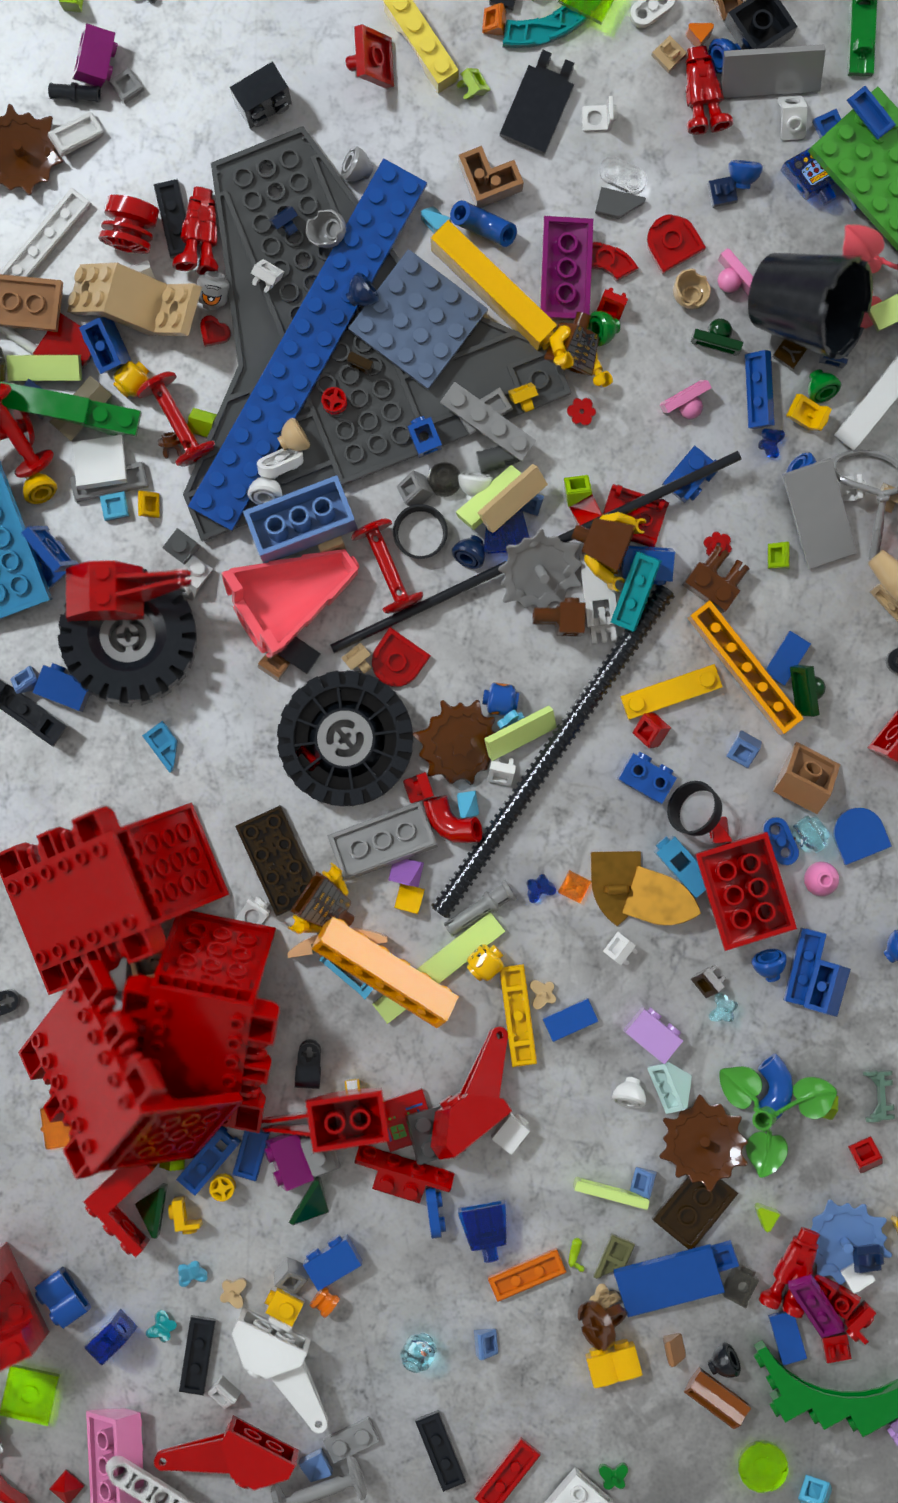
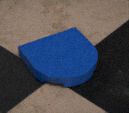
M848 809L839 816L835 823L833 837L844 865L892 847L881 819L869 809Z

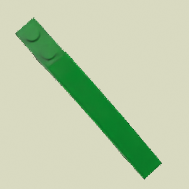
M0 382V384H9L12 388L10 393L1 400L2 405L9 410L67 421L111 436L121 433L137 437L142 414L140 410L93 401L86 397Z

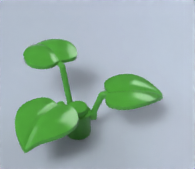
M739 1066L722 1068L719 1073L722 1090L733 1106L746 1109L754 1101L755 1107L753 1110L756 1113L753 1115L752 1122L757 1129L762 1131L756 1132L748 1138L746 1152L760 1178L766 1177L779 1169L788 1155V1144L785 1138L780 1135H772V1130L769 1129L775 1124L777 1116L799 1104V1110L805 1117L810 1119L822 1118L831 1110L837 1095L836 1088L828 1081L817 1077H806L799 1080L793 1086V1094L797 1100L775 1111L769 1106L759 1107V1100L755 1096L761 1093L763 1084L761 1077L755 1070Z

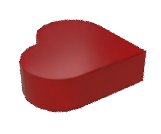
M207 315L201 320L200 327L205 347L223 344L230 339L231 330L229 326L225 323H219L215 316Z

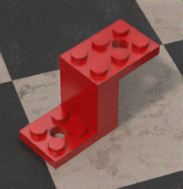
M158 1164L115 1170L83 1201L86 1205V1211L93 1218L98 1217L103 1223V1229L110 1236L115 1235L121 1242L120 1247L128 1255L132 1254L135 1258L144 1250L150 1239L117 1204L138 1186Z

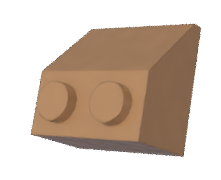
M796 742L778 775L773 792L818 814L832 794L840 764Z

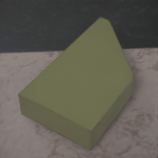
M611 1233L593 1277L598 1279L603 1275L614 1272L616 1268L626 1266L635 1243Z

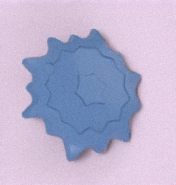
M828 1200L823 1213L812 1219L813 1225L810 1230L820 1234L817 1241L819 1248L815 1258L817 1265L816 1274L820 1276L830 1275L839 1285L846 1282L840 1270L854 1263L853 1246L879 1244L880 1253H883V1257H892V1253L884 1246L887 1236L882 1233V1227L887 1222V1219L870 1216L865 1204L853 1208L849 1203L838 1206L833 1200Z

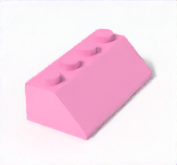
M127 1408L86 1411L90 1503H143L115 1486L110 1481L106 1472V1464L114 1456H122L143 1469L141 1412ZM117 1467L114 1470L113 1475L117 1476L122 1474L125 1470V1467ZM144 1479L138 1480L134 1488H141L144 1485Z

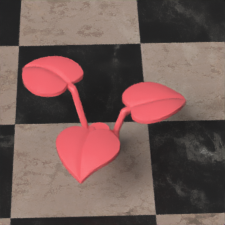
M863 225L845 226L843 255L861 257L863 261L869 263L872 274L878 272L882 264L898 270V264L887 261L884 257L880 258L879 254L884 249V239L878 231ZM872 296L871 306L882 302L878 296ZM868 313L864 314L860 326L864 329L874 325Z

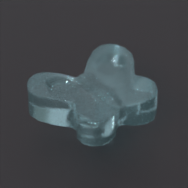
M723 993L715 994L714 999L717 1008L710 1012V1020L732 1022L734 1020L733 1011L738 1007L737 1002L729 1000Z

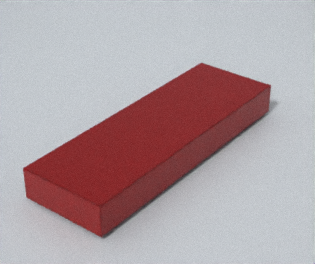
M520 1437L475 1494L474 1499L479 1503H503L541 1456V1453Z

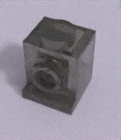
M746 1265L732 1268L723 1285L725 1293H722V1295L746 1308L759 1282V1279L755 1276L756 1271ZM741 1282L747 1283L743 1290L738 1289V1285Z

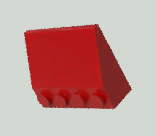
M768 832L756 833L695 854L724 951L797 929Z

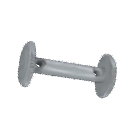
M350 1455L347 1456L348 1475L337 1476L298 1490L291 1496H284L280 1485L276 1483L271 1487V1497L273 1503H312L342 1492L347 1487H354L360 1500H364L367 1490L359 1463L355 1457Z

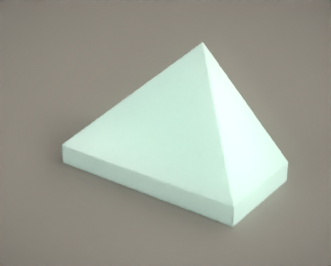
M669 1062L649 1066L647 1068L666 1114L687 1109L692 1075Z

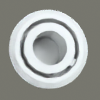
M463 472L458 475L459 486L467 495V500L485 490L493 480L489 474L480 472Z
M261 476L251 483L247 495L252 502L260 505L281 497L282 489L275 479Z
M626 1077L625 1082L619 1084L613 1091L612 1100L616 1104L627 1108L641 1109L645 1107L646 1095L640 1086L641 1081L633 1077Z

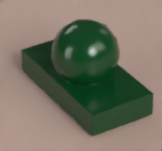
M722 318L713 320L708 326V332L695 329L690 341L692 344L735 356L739 355L744 343L730 338L732 326L729 321Z
M791 666L790 673L795 708L802 716L815 717L820 715L818 699L823 697L826 685L820 677L815 676L814 666Z

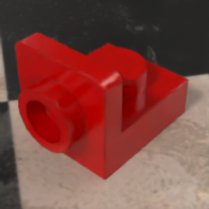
M426 772L403 780L410 803L434 796Z
M865 1300L843 1322L848 1327L846 1333L856 1343L861 1340L866 1345L869 1341L860 1330L871 1325L877 1313Z

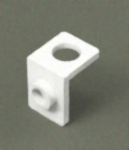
M608 96L607 105L582 107V128L584 132L611 131L613 121H617V105H613V96ZM598 112L602 117V121L598 125L590 124L587 119L589 113Z
M803 96L778 97V103L782 109L781 140L805 139L808 106ZM787 102H797V104H788Z
M251 896L246 901V905L236 920L247 922L245 914L248 910L253 909L260 916L259 921L255 924L262 925L272 910L267 908L269 904L258 896L254 899Z

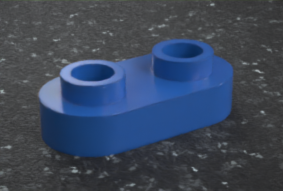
M769 818L765 821L762 831L768 832L776 861L782 865H791L798 859L799 849L789 826L782 818ZM773 825L779 827V832L775 835L771 833ZM783 848H787L789 850V855L787 857H783L781 855V850Z
M426 1188L431 1238H442L441 1232H446L445 1218L439 1217L438 1207H443L441 1192H436V1188Z

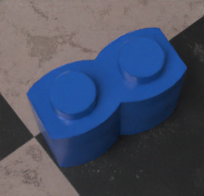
M63 1266L34 1287L36 1290L35 1296L39 1303L45 1304L49 1308V1316L56 1326L60 1325L63 1329L91 1308L88 1300Z

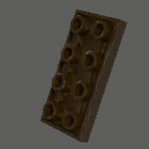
M279 805L235 826L276 917L293 908L313 878V874L282 806Z

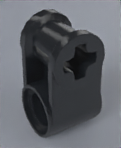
M307 1039L299 1047L294 1088L320 1089L321 1046L315 1040ZM307 1047H311L312 1052H316L310 1058L305 1053Z

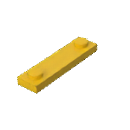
M712 664L622 695L620 699L629 720L644 715V713H650L714 691L723 686L716 666Z
M524 964L504 966L500 971L512 1067L537 1064Z

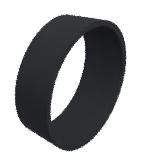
M416 504L409 506L397 516L394 522V541L397 547L409 557L416 559L432 557L443 548L447 540L448 528L443 515L429 505ZM419 511L435 516L443 530V537L439 547L431 554L425 556H417L407 552L402 547L398 537L399 526L403 519L409 514Z
M690 781L684 783L675 790L669 800L667 808L669 822L674 829L691 836L705 835L712 831L720 821L722 815L721 799L704 782ZM695 792H711L714 797V810L711 818L701 828L687 831L680 820V810L684 801Z

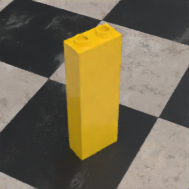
M448 219L431 237V251L513 330L520 332L537 351L541 347L546 350L550 345L549 338L556 330L557 324Z

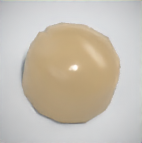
M696 269L683 270L676 277L673 295L678 304L687 309L694 310L703 307L709 300L711 287L707 277L696 273Z

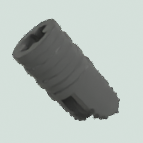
M500 446L476 451L481 473L505 468V466L519 462L518 459Z

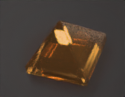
M569 870L558 893L581 903L591 881Z

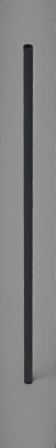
M735 451L603 515L615 512L631 513L742 460L739 452ZM593 520L580 526L590 529ZM574 529L558 537L562 542H570L574 540L571 539ZM506 561L330 644L333 652L337 653L502 574L498 568Z

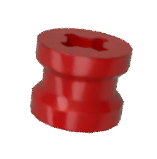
M330 387L323 392L321 401L327 413L339 415L345 411L347 399L342 389Z

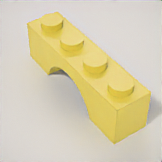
M383 0L385 14L396 31L400 32L411 45L422 65L425 75L437 93L459 80L458 68L414 1Z

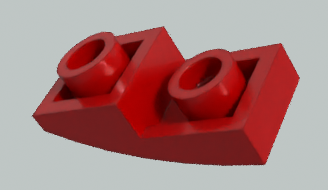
M816 1274L814 1279L836 1313L847 1320L859 1304L861 1297L853 1294L852 1291L844 1286Z

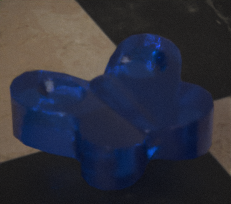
M765 428L762 430L763 439L758 443V448L765 450L769 458H777L779 456L777 443L784 439L785 432L783 430Z
M545 874L539 875L536 880L530 879L526 882L529 889L527 896L531 903H536L541 894L554 895L556 893L554 884L548 881Z

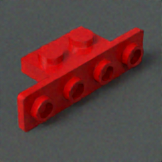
M366 1145L358 1147L354 1161L355 1164L377 1170L372 1189L419 1204L426 1186L450 1192L455 1175L453 1172L425 1163L418 1165L415 1160Z

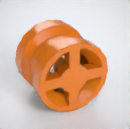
M326 1286L315 1295L309 1306L313 1309L317 1308L321 1316L326 1318L336 1307L340 1297L332 1295Z

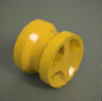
M227 1173L216 1175L209 1187L211 1196L220 1202L227 1201L235 1192L236 1181L234 1177Z

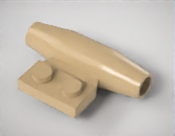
M881 550L868 562V565L880 582L870 593L898 622V561L886 551Z

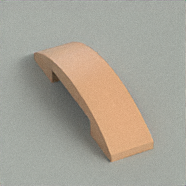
M352 928L357 932L365 934L375 944L388 942L387 935L364 928ZM319 933L308 937L294 946L287 953L288 958L313 954L314 950L311 948Z

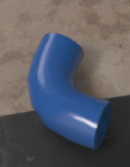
M458 201L451 209L450 219L452 223L500 246L508 247L516 238L517 228L514 223L469 202Z
M774 1053L766 1058L758 1067V1071L767 1080L769 1085L768 1093L759 1102V1107L769 1106L776 1111L791 1103L793 1081L792 1075L777 1053ZM783 1113L777 1116V1120L783 1115Z

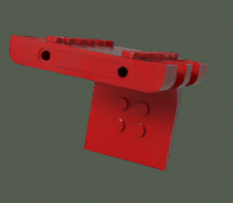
M192 802L122 827L115 812L110 807L103 806L72 819L73 827L71 830L56 827L37 835L36 837L39 842L37 845L24 842L0 852V876L48 995L68 988L87 961L102 960L110 972L118 967L122 957L127 958L130 964L162 951L166 946V938L160 923L229 895Z
M189 911L175 917L154 976L133 975L125 983L121 1012L123 1015L131 1016L139 1032V1036L135 1040L138 1048H136L134 1053L140 1052L144 1059H151L167 1089L166 1094L175 1100L240 1092L244 1101L222 1126L260 1133L266 1097L259 1086L261 1084L267 1085L272 1059L265 1048L268 1045H274L280 1008L273 1001L258 998L276 928Z
M102 960L87 961L18 1052L30 1080L43 1079L46 1085L51 1084L49 1090L51 1097L43 1106L49 1122L62 1121L65 1127L70 1126L71 1130L68 1132L70 1141L64 1147L63 1152L75 1179L88 1178L100 1172L194 1158L244 1101L240 1092L175 1100L167 1095V1089L151 1059H144L140 1052L134 1053L136 1048H138L135 1040L138 1038L139 1032L131 1016L123 1015L119 1009L114 1011L117 1005L115 997L118 994V989Z

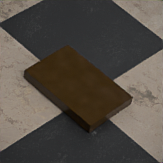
M686 1175L655 1213L652 1220L688 1250L693 1249L739 1193L722 1179L717 1181L711 1192H708L702 1182L692 1183L689 1176Z

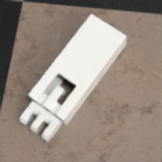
M579 552L578 558L582 562L580 575L583 601L585 603L586 626L590 628L592 644H597L596 634H601V642L607 643L606 633L609 632L611 641L616 642L615 624L610 623L617 606L615 591L610 590L605 582L593 574L584 562L582 552ZM605 600L607 617H605L604 607H598L599 617L596 618L594 601Z

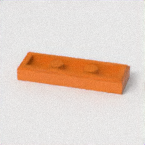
M554 1248L488 1277V1281L497 1302L567 1272L557 1248Z

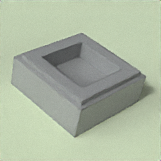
M130 67L109 81L124 104L144 91L143 86Z

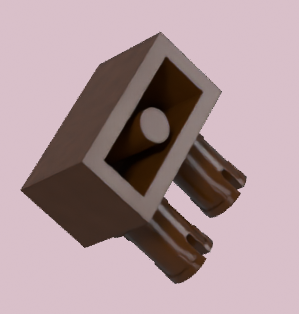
M716 545L705 563L699 562L682 585L705 602L710 600L718 611L723 614L739 594L740 590L737 585L750 568L745 564L739 571L743 562L736 560L725 577L719 576L717 570L729 556V553L724 550L718 556L723 548Z
M565 598L556 608L534 607L532 624L555 625L557 636L582 637L585 633V603L580 602V598Z

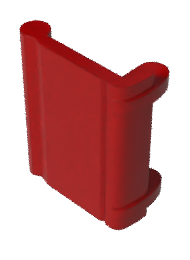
M612 484L603 514L645 494L624 488L621 485ZM660 498L626 514L635 519L644 518L646 520L645 524L638 523V528L644 531V533L634 534L631 541L648 547H655L670 502Z

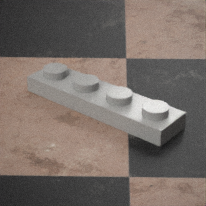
M456 382L452 384L440 401L441 405L521 462L536 442L534 438Z

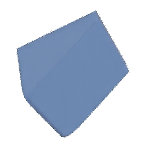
M740 731L726 757L749 768L760 751L762 742L746 732Z

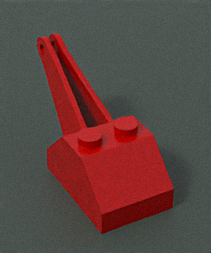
M115 560L87 561L66 568V618L68 621L144 620V602L192 585V580L187 578L192 576V571L179 569L166 572L144 573L142 566ZM158 582V583L149 584V585H145V586H144L145 583Z
M495 1027L488 1032L486 1040L460 1093L454 1096L449 1095L439 1103L441 1107L435 1111L431 1149L439 1160L455 1158L512 1112L503 1098H499L508 1041V1032L503 1027Z
M360 1088L331 1092L307 1099L305 1102L307 1111L269 1116L264 1117L262 1123H275L308 1118L309 1124H275L262 1127L263 1132L310 1136L313 1153L389 1142L382 1088Z
M233 1415L224 1433L158 1451L154 1458V1466L160 1471L230 1474L231 1479L235 1480L239 1487L257 1490L289 1480L296 1466L299 1450Z

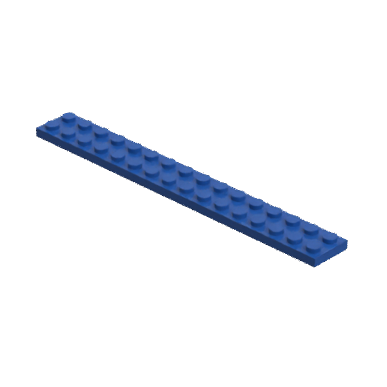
M383 158L346 224L344 238L330 252L190 501L189 508L233 532L243 511L250 502L247 492L251 483L261 477L258 474L257 461L279 450L281 445L277 438L281 436L284 424L291 417L297 418L360 306L358 304L354 307L346 297V294L349 292L351 279L359 272L363 273L373 283L427 186L426 181Z

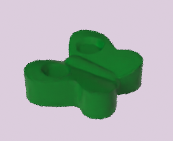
M619 1463L615 1468H611L606 1464L599 1465V1474L604 1479L603 1486L606 1490H610L614 1486L619 1489L625 1487L624 1478L628 1473L626 1463Z

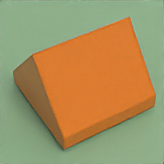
M498 3L484 8L482 33L504 36L506 21L504 4Z
M690 23L688 24L686 37L694 47L703 46L710 38L714 24Z

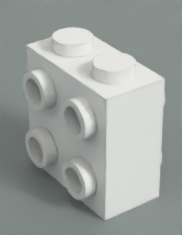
M574 1467L544 1503L614 1502L613 1499Z

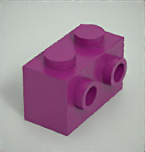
M86 23L81 33L72 79L93 86H100V88H102L106 80L110 81L113 66H110L109 63L111 57H115L118 43L114 42L115 32Z
M283 1133L266 1140L268 1148L264 1149L268 1162H273L276 1171L272 1174L277 1187L281 1186L285 1191H289L314 1180L301 1147L299 1135Z

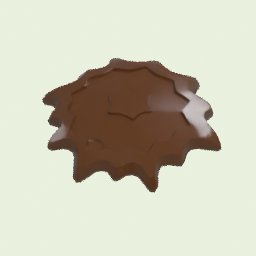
M8 104L6 114L0 116V184L4 185L8 190L20 187L27 195H31L37 183H47L49 181L50 169L63 162L48 137V132L51 131L53 123L52 116L35 119L29 112L19 115L12 104Z
M441 700V714L430 718L428 728L413 733V736L423 745L419 756L429 762L427 776L443 775L449 784H453L457 780H465L469 785H473L476 774L480 771H486L491 760L487 753L484 738L496 733L492 730L495 718L483 716L479 700H475L470 706H465L460 702L454 707Z
M699 1094L692 1108L680 1111L677 1119L663 1118L668 1132L663 1137V1140L666 1142V1149L659 1155L660 1159L674 1163L676 1167L675 1176L677 1178L688 1175L692 1183L702 1182L707 1191L711 1192L717 1181L731 1177L734 1167L748 1165V1162L742 1155V1149L748 1143V1140L738 1131L742 1116L727 1115L722 1104L710 1106L703 1096Z

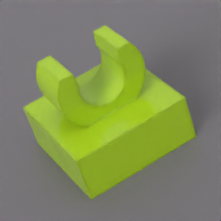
M467 68L460 73L463 79L456 86L463 88L467 85L468 92L463 96L464 99H472L475 95L484 96L490 91L479 69Z

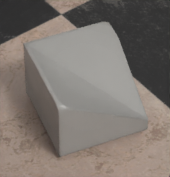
M414 470L397 485L405 505L408 506L423 504L434 494L426 476Z
M288 1257L274 1272V1286L295 1295L309 1280V1275L303 1267V1263Z

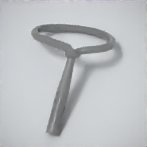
M873 450L846 451L832 459L837 480L849 487L877 495V500L879 501L869 553V560H871L880 552L886 501L889 500L891 495L898 493V487L881 491L878 488L844 477L838 472L836 465L845 458L859 455L884 459L893 464L897 469L898 461L890 455Z

